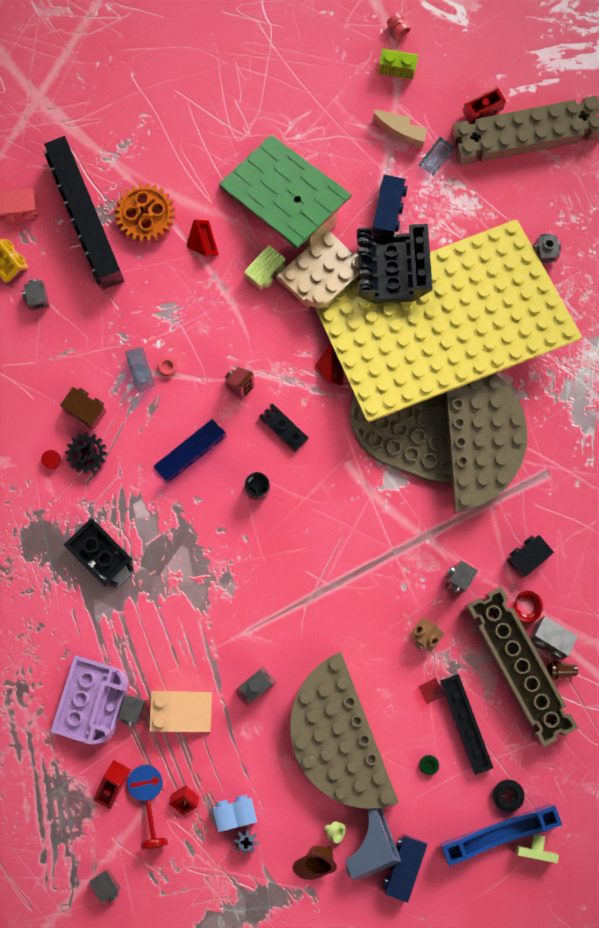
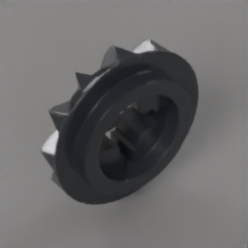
M506 779L498 782L494 787L492 797L499 809L505 812H513L522 806L525 795L522 786L518 782ZM507 787L510 793L516 794V796L510 797L509 804L507 798L500 797V795L506 794Z

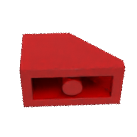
M113 760L104 774L93 800L111 809L131 769Z

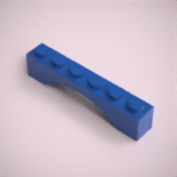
M550 803L439 844L446 863L451 866L506 842L562 825L556 806Z

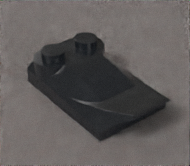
M92 517L64 544L104 587L112 586L118 588L134 573L133 559Z

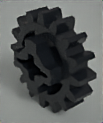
M88 432L85 433V437H82L79 433L77 440L72 437L73 444L67 443L70 450L65 451V454L70 456L66 461L72 462L70 467L72 469L77 467L76 471L78 473L83 470L85 475L88 474V470H91L94 474L96 467L101 470L100 463H106L103 456H108V453L103 451L107 446L105 444L100 445L103 440L101 438L96 440V434L90 437ZM95 444L98 446L99 454L94 451ZM84 451H85V452L89 451L91 454H90V456H89V455L84 456V455H83V452H84ZM74 452L79 456L78 463L75 460ZM95 461L93 464L87 465L89 462Z

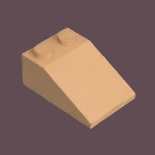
M151 691L150 731L211 732L212 692Z

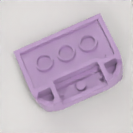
M75 655L51 732L87 744L108 742L115 733L119 713L128 691V676L117 667Z

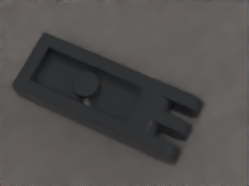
M271 403L269 406L274 412L272 413L266 409L264 412L269 417L266 418L261 414L259 418L296 452L309 437Z

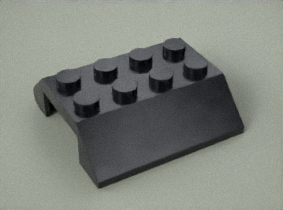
M428 224L409 225V233L372 235L371 227L357 229V245L360 246L357 250L358 276L363 279L359 281V296L375 304L413 302L433 290Z

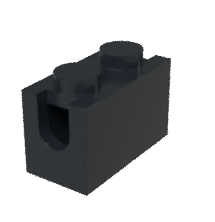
M531 535L523 542L525 544L524 547L521 549L517 547L509 553L510 558L507 562L521 578L526 577L554 553L540 535L536 537Z

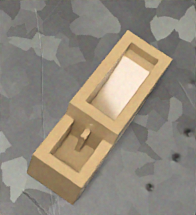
M374 110L373 121L385 132L399 141L423 149L427 128L410 124L411 117Z

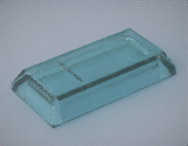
M439 137L419 163V166L434 176L455 146Z

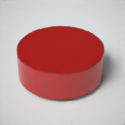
M47 450L42 454L41 462L47 469H56L61 464V456L55 450Z

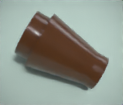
M558 661L548 663L547 671L553 680L578 675L576 664Z

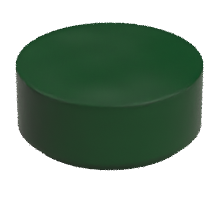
M433 755L423 756L419 762L420 770L426 775L435 774L439 770L438 759Z

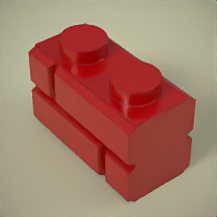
M495 87L465 102L462 111L469 124H474L475 119L492 116L494 113L502 111L506 100L500 89Z

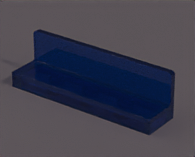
M211 419L157 462L154 468L168 484L226 438L227 434L222 427L220 428Z

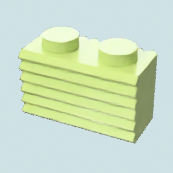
M268 245L244 271V277L258 289L262 290L264 287L267 289L273 282L272 278L286 268V259Z

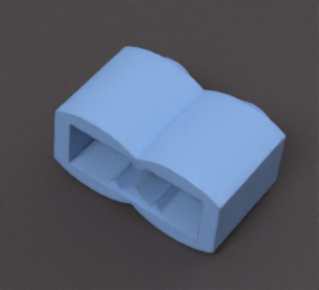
M247 795L235 797L236 801L228 803V800L216 802L213 812L218 832L257 822L252 797L247 798Z

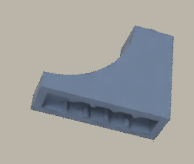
M382 808L367 809L369 826L366 838L358 851L345 859L347 864L346 871L354 880L364 879L401 862Z

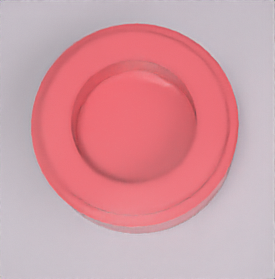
M171 357L162 358L158 363L159 372L166 377L173 376L177 371L176 361Z

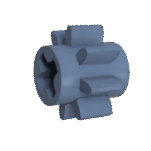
M249 829L244 834L239 831L240 839H234L235 843H239L236 851L242 849L244 850V855L249 850L254 853L253 845H259L258 841H254L257 834H249ZM245 837H248L249 841L252 842L248 844V847H245L244 843L241 842Z

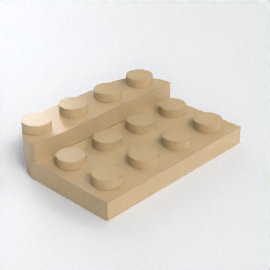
M328 230L277 275L276 279L306 307H323L324 309L352 282L357 280L359 272L357 252L353 254Z

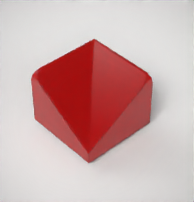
M187 785L173 792L170 799V805L182 815L197 808L199 796Z

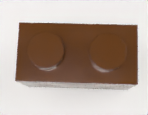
M72 387L60 404L61 408L92 429H95L106 413V409L103 407L104 403L97 398L93 400L88 397L89 393L79 387L77 390Z

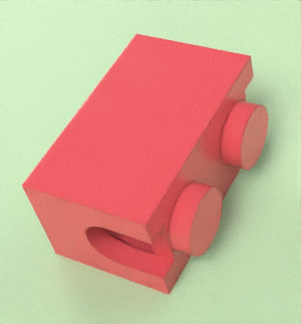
M34 189L0 192L1 220L13 222L19 218L33 219L34 216H39L37 196Z

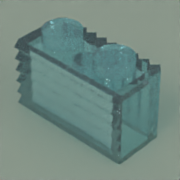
M138 347L126 351L125 355L137 391L140 392L155 387L156 384L144 348Z

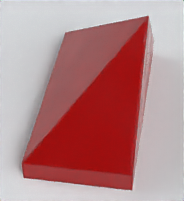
M195 219L192 223L187 247L203 256H218L219 252L209 220Z
M331 344L317 361L315 367L327 382L343 385L344 371Z

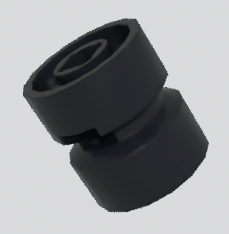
M254 472L248 475L245 480L247 495L253 500H262L267 497L270 491V483L265 474Z

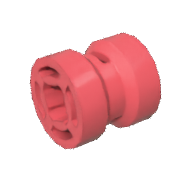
M401 12L392 15L386 22L388 27L393 30V35L396 39L404 37L411 30L409 24L405 23Z

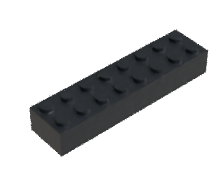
M66 136L44 143L46 150L43 153L50 166L90 267L93 268L91 270L97 284H102L103 289H107L125 282Z

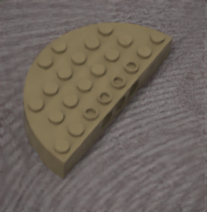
M495 373L444 393L453 513L473 510L494 499L512 482L524 460L527 447L525 415L515 393Z
M339 652L314 668L297 692L290 720V734L295 756L309 780L328 797L340 803L367 809L383 808L398 804L399 801L342 652Z

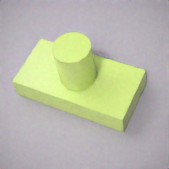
M540 834L533 835L531 848L516 845L515 854L518 856L558 863L559 855L555 852L544 850L546 836Z

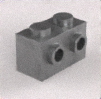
M462 560L459 561L455 566L450 567L444 576L447 579L445 582L448 585L447 589L456 594L467 591L478 570Z
M544 616L537 621L529 638L536 648L549 652L550 656L554 659L563 660L570 655L578 636Z

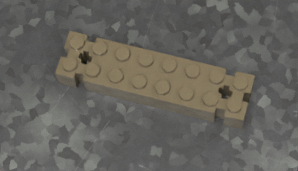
M598 95L583 98L581 103L578 104L575 99L475 119L474 124L470 125L468 121L453 123L451 135L454 146L458 145L456 150L458 165L473 164L475 158H479L480 162L580 143L583 137H586L587 141L599 139Z
M499 587L485 595L487 600L483 601L482 598H478L464 607L471 620L477 619L479 625L476 626L480 637L527 724L534 725L536 730L532 731L539 746L545 747L558 740L556 734L559 733L565 736L578 729V726L571 714L564 713L563 709L567 707L514 608H507L505 602L509 601L503 588ZM489 609L491 611L495 610V618L489 617ZM547 715L553 718V720H550L552 721L551 724L546 722Z

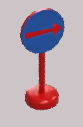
M150 765L136 767L130 773L127 782L129 793L135 799L146 802L151 839L141 843V850L156 849L169 845L167 838H156L150 800L160 793L163 779L161 773Z

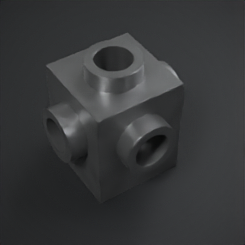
M550 233L541 234L533 243V249L541 263L557 262L559 259L561 242L558 241L557 235H551Z

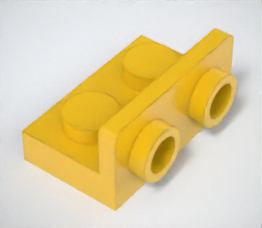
M0 239V277L7 283L20 270H26L28 265L25 263V258L14 249L11 241Z

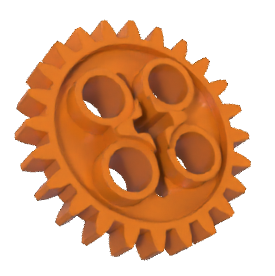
M139 183V188L137 189L132 185L133 191L131 192L125 189L127 195L120 194L122 201H116L119 207L114 208L115 212L118 213L114 216L116 220H119L117 226L121 227V233L126 232L127 238L133 235L134 242L140 238L142 244L144 239L151 243V238L153 237L156 241H158V235L165 237L163 231L170 232L168 225L173 226L174 223L171 219H175V214L171 213L175 211V207L171 206L173 200L169 199V194L163 195V188L157 191L156 184L150 188L149 183L144 188ZM141 198L148 199L145 203H139ZM157 208L163 210L160 214L154 213V210ZM131 212L136 213V216L133 218L127 217ZM145 223L152 224L151 227L147 229L142 227Z

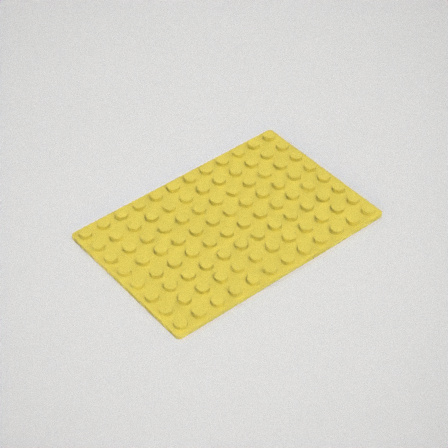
M517 220L430 252L433 290L413 302L375 304L359 296V281L363 280L361 278L352 282L330 302L328 307L324 309L323 307L315 308L368 422L581 339V334Z

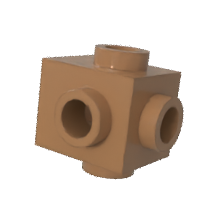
M422 617L409 636L415 641L413 644L422 651L425 648L432 652L445 633L434 623Z

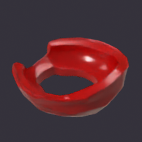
M524 591L517 595L513 608L520 621L530 623L540 617L543 612V602L535 592ZM527 599L532 601L534 610L531 614H523L517 608L520 600Z

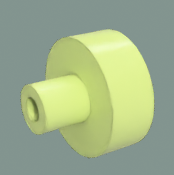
M337 821L331 825L327 824L325 832H327L328 840L340 843L346 832L345 825Z

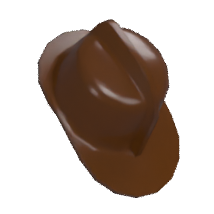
M311 847L306 856L294 862V873L300 878L313 880L335 872L337 865L334 862L332 847Z

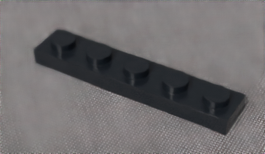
M459 674L440 680L474 775L493 769V764Z

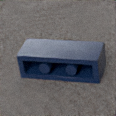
M389 175L383 176L372 233L388 235L394 234V231L398 232L400 221L397 220L398 214L402 215L404 207L401 199L406 197L408 186H405L406 179Z
M403 834L402 838L398 837L396 848L401 862L388 867L391 869L389 877L385 876L382 884L385 895L406 903L409 902L428 845L425 841Z

